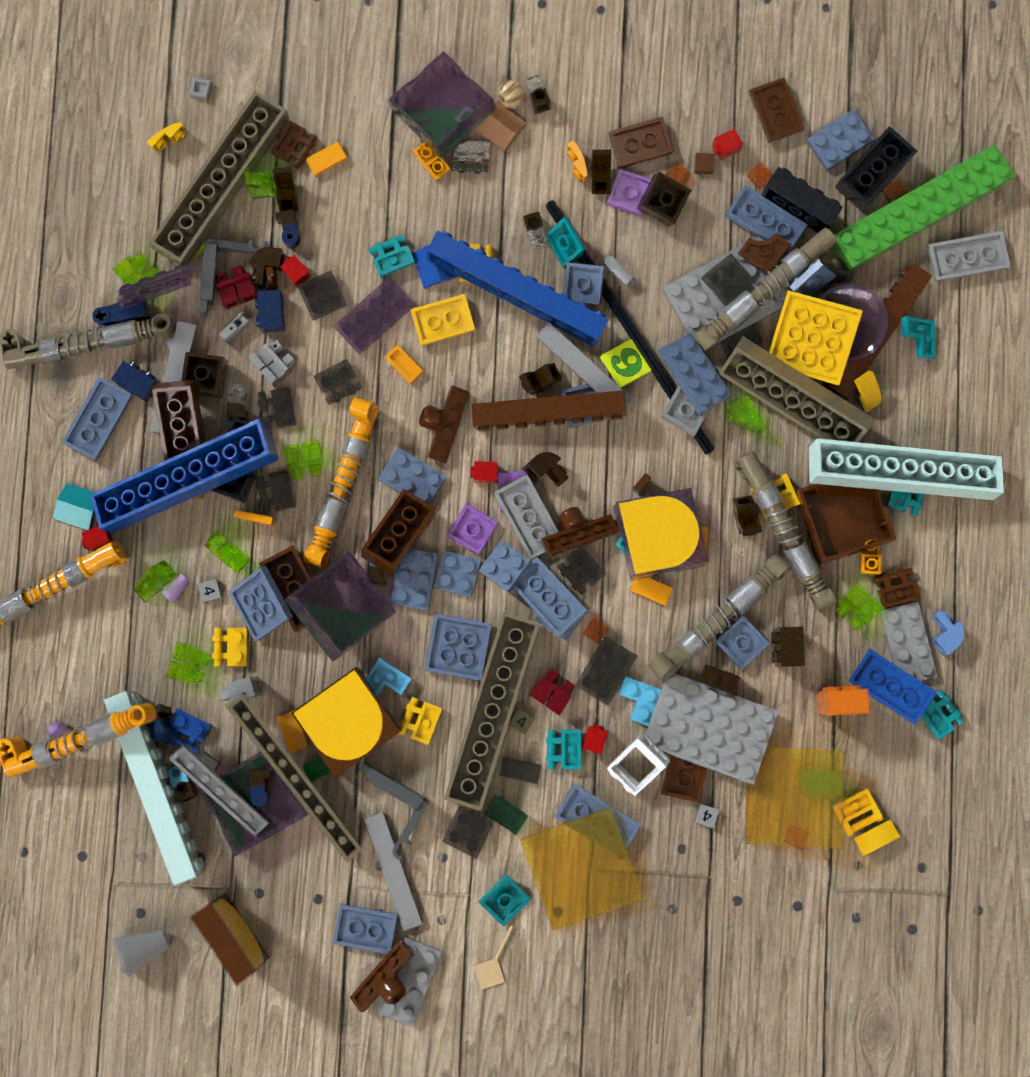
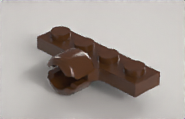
M452 385L442 409L428 405L422 410L419 419L420 426L434 432L427 455L428 458L444 464L447 462L470 393L469 391Z
M571 507L563 511L559 517L564 530L542 538L541 542L550 558L615 535L619 532V529L611 514L587 521L580 508Z
M399 940L349 997L359 1012H365L379 995L382 996L387 1004L392 1005L401 1001L406 995V988L399 980L398 974L411 960L414 953L404 940Z

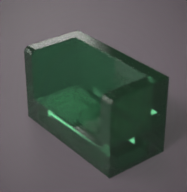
M497 794L494 795L483 813L485 817L487 816L511 831L515 836L528 817L527 813Z

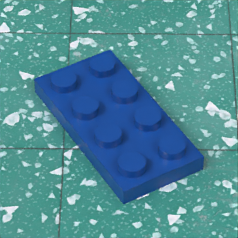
M872 649L868 650L848 680L855 686L861 685L862 689H868L870 696L915 725L937 693L936 690Z

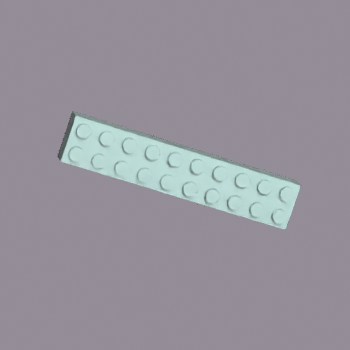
M816 439L809 446L810 483L985 500H994L1004 493L1001 456Z
M125 691L104 700L109 714L116 711L123 712L132 706L143 704L141 696L138 693L136 694V691ZM146 723L128 730L118 740L172 883L177 885L204 873L203 868H205L202 858L197 855L196 850H198L196 841L191 839L189 834L191 831L190 825L187 820H184L182 815L184 813L183 807L180 802H177L172 784L168 782V768L163 765L161 760L163 758L162 751L156 747L155 741L151 738L148 724Z

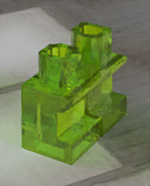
M142 252L133 258L129 255L112 268L137 298H142L150 287H154V281L160 276V273L154 266H151L144 272L142 267L149 260Z
M318 440L301 443V445L294 444L282 447L287 470L290 471L294 481L304 479L302 469L309 468L311 477L321 476L323 459L321 444Z
M855 583L839 600L840 604L835 612L843 618L850 611L854 617L849 622V625L854 630H858L863 625L869 624L884 607L875 598L870 596L859 583Z
M177 641L172 658L189 664L171 660L166 677L188 683L203 682L205 672L196 669L198 663L208 665L211 655L202 652L203 649Z

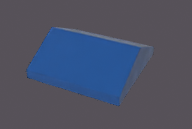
M429 245L412 253L424 289L458 278L455 274L427 260Z

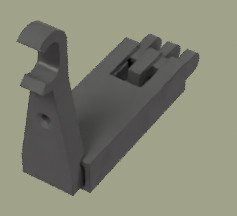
M207 238V243H204L199 312L202 317L207 316L208 305H213L217 253L254 254L259 249L252 247L253 241L251 239L248 244ZM267 241L264 243L265 247H268Z
M362 763L359 765V770L369 775L367 781L416 809L393 848L394 857L401 860L403 856L397 853V849L401 843L411 845L408 838L429 802L424 800L425 797L377 768L368 763Z

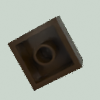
M658 172L652 176L636 209L669 227L676 223L692 190L665 174Z
M186 352L181 381L196 380L198 396L222 399L228 361L221 356Z
M804 627L775 628L774 632H771V644H774V652L771 654L772 663H775V667L805 666Z

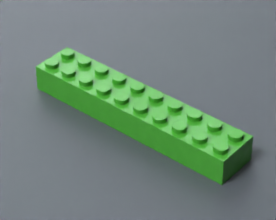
M996 144L836 233L834 236L837 242L833 250L847 273H850L1008 184L1015 175Z

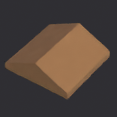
M497 101L488 109L492 111L478 123L475 131L502 152H505L527 123Z

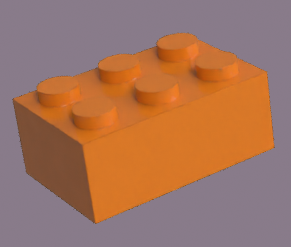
M861 685L822 687V691H817L818 715L870 713L868 689H862Z

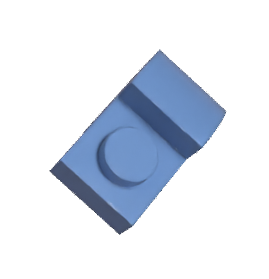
M940 610L932 614L931 617L941 628L942 632L931 641L940 653L945 656L961 645L964 639V627L961 621L952 623L950 615Z

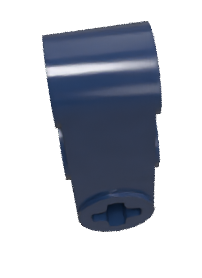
M138 298L128 302L98 307L93 311L92 318L100 327H105L129 320L146 321L150 319L147 299Z

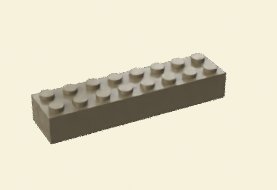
M742 336L719 372V375L820 439L859 442L868 431L873 420L868 414Z

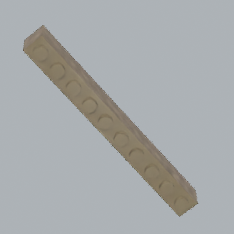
M240 693L229 701L225 707L342 858L348 862L362 851L359 844L243 694Z

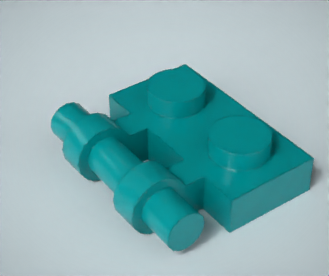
M404 235L393 236L390 238L391 240L383 243L378 242L375 246L368 248L371 255L379 254V257L374 258L373 261L380 278L415 264L408 245L404 247L399 245L406 242ZM391 247L395 248L394 251H391L386 254L384 253V250L389 249Z
M891 491L886 507L906 512L907 507L910 506L912 507L910 514L918 516L919 510H922L923 507L922 500L924 494L916 493L915 500L910 499L912 494L910 492Z
M942 689L936 693L939 700L935 702L932 699L921 716L937 740L942 739L955 729L950 722L955 720L957 725L964 722L959 709H955L950 702L951 698L948 694L945 695ZM943 705L950 713L948 716H945L940 709Z
M548 730V738H546V744H548V755H546L548 769H556V761H561V769H581V730H561V738H556V730ZM556 744H561V755H556Z

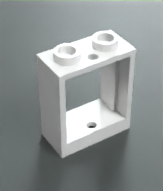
M642 732L610 763L607 769L613 778L618 779L623 784L626 791L636 796L667 767L670 759ZM635 747L656 766L640 782L619 763Z

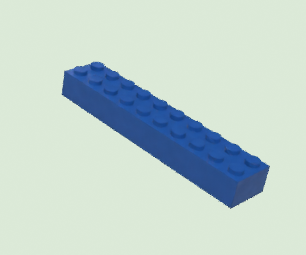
M437 230L427 249L428 261L547 323L550 322L556 328L593 347L596 345L609 320L605 318V314L599 311L593 312L588 309L589 307L586 304L572 301L569 295L555 292V289L550 285L545 284L543 286L538 283L536 278L529 275L526 277L520 274L521 271L512 266L509 268L503 265L504 262L500 259H492L486 256L487 254L484 251L470 248L467 242L463 240L457 241L448 232Z
M257 419L90 494L99 529L113 534L280 460L269 425Z

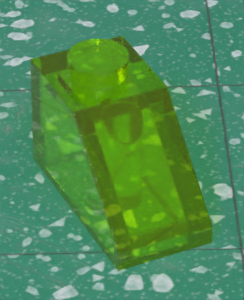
M244 169L246 188L252 199L275 197L274 190H276V186L270 172Z
M748 395L726 408L727 412L725 415L730 423L733 422L735 426L762 433L767 429Z
M218 531L204 544L213 555L237 574L250 561L242 551Z
M163 560L148 568L133 589L146 603L159 593L165 585L171 582L176 574L166 561Z

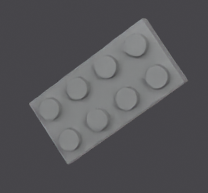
M1003 231L932 243L927 246L935 282L1000 271L1011 267Z
M712 364L715 371L719 375L721 368ZM719 375V377L721 378V380H722L723 383H724L725 378L722 377L721 375ZM678 385L660 418L694 437L709 410L698 415Z
M528 475L493 492L529 559L531 560L546 552L541 542L542 538L559 531Z
M914 602L880 610L879 613L892 663L920 681L937 677L919 603Z
M405 936V943L414 953L411 960L398 974L399 980L406 988V995L394 1005L387 1004L382 998L377 1013L413 1027L442 950Z

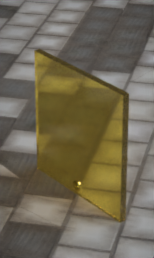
M766 747L754 785L746 783L745 843L843 849L845 801L844 750Z
M611 807L569 822L564 821L563 824L520 838L552 931L594 916H600L602 913L644 899Z

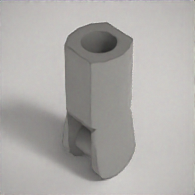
M607 256L604 259L605 267L627 287L634 279V276L614 257Z
M242 311L219 335L228 344L252 320L248 319L245 316V312ZM240 321L242 324L238 327L236 323Z

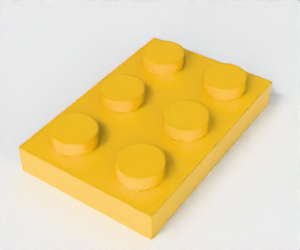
M465 294L410 309L421 347L475 331Z

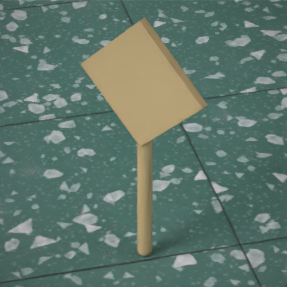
M513 925L510 926L495 958L474 965L481 990L505 982L498 959L514 928Z

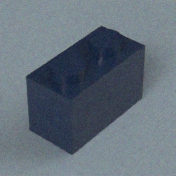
M281 290L257 291L258 297H255V307L259 311V316H256V326L259 327L262 333L285 331L284 302Z
M123 361L111 380L147 403L153 395L152 388L157 384L155 381L156 377L148 371L145 374L139 371L141 367L132 361L129 364Z

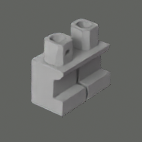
M277 340L269 346L265 343L262 349L248 357L274 388L291 373L289 369L296 362L289 353L280 360L277 355L284 348Z
M246 677L227 683L228 688L219 690L222 702L231 701L240 693L243 696L247 694V698L262 695L258 677Z

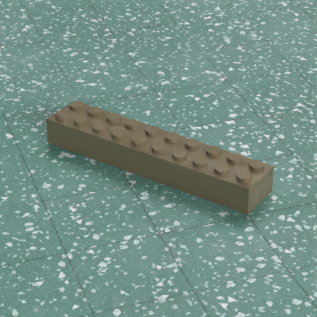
M256 90L253 92L150 240L149 244L153 250L183 269L187 268L289 120L285 108Z
M502 613L444 800L482 811L540 623L510 613Z

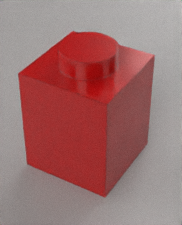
M735 128L714 138L712 150L720 160L736 154L742 149L743 143Z
M295 255L284 259L280 266L283 273L296 288L311 277L309 271Z
M474 461V466L470 468V478H474V483L497 484L498 463Z
M99 526L81 533L83 547L91 552L113 541L111 534L100 530Z
M593 724V727L588 726L582 749L601 755L608 732L604 731L605 727Z

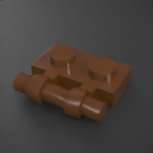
M289 121L271 150V154L286 163L293 157L296 159L293 167L299 169L306 162V156L309 151L314 149L318 137L311 134L308 139L305 138L306 129ZM301 143L304 145V147L302 148L301 152L298 153L296 149Z
M899 568L895 572H884L880 576L873 577L875 585L880 583L884 585L883 589L877 590L882 609L921 599L916 580L908 582L907 576L913 575L912 568ZM891 580H900L901 584L891 586Z

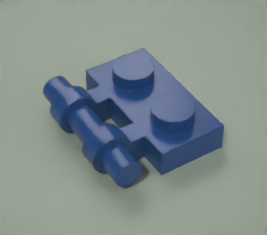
M176 708L170 720V726L174 729V738L169 744H175L179 747L185 744L197 755L200 748L194 744L196 740L202 743L205 741L212 724ZM180 733L190 736L189 740L185 741L179 738Z

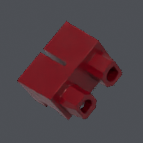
M242 265L233 268L235 277L228 279L226 272L216 274L218 284L215 285L225 310L241 305V301L246 303L258 297L252 279Z
M551 669L545 677L543 676L529 695L544 705L552 691H554L545 706L560 716L572 697L570 694L575 685L566 679L562 687H558L554 683L560 674Z

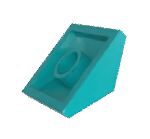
M567 216L563 217L545 235L563 268L566 267L567 262L572 263L581 257L585 251L584 245Z
M66 483L57 498L53 519L86 530L91 529L95 518V511L90 494L95 492Z
M506 874L478 902L504 926L532 899L515 880Z

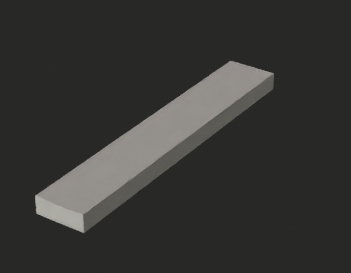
M178 321L163 382L181 381L185 353H191L198 328L197 325ZM155 409L150 431L160 433Z
M550 322L536 336L596 393L622 390ZM625 393L627 407L633 399Z
M185 744L169 758L255 837L269 824V821Z
M384 812L365 818L403 930L406 931L422 925L423 923L401 860L393 855L395 843Z

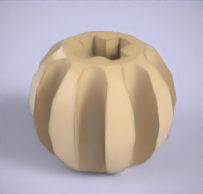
M507 80L498 88V98L505 107L509 109L516 108L524 101L525 92L519 82Z

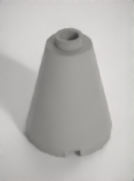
M163 930L113 939L115 948H118L117 955L126 977L131 976L168 950V944L172 943L168 932L164 933Z

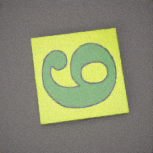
M632 339L600 356L620 388L652 371Z

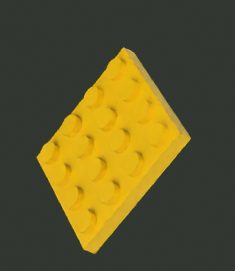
M788 290L769 353L807 377L840 386L863 310Z

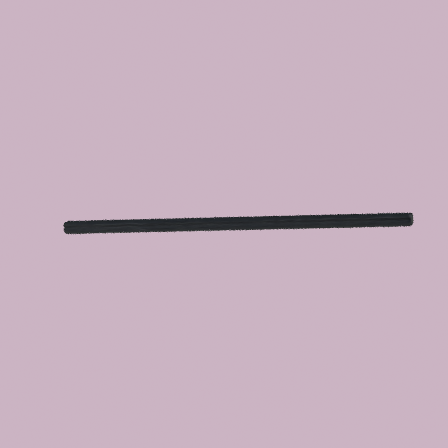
M554 200L546 204V208L556 224L565 217ZM585 249L582 256L579 257L581 263L596 265ZM604 278L603 297L649 365L664 392L671 399L676 388ZM699 427L694 438L704 454H710L713 452L714 447L701 427Z

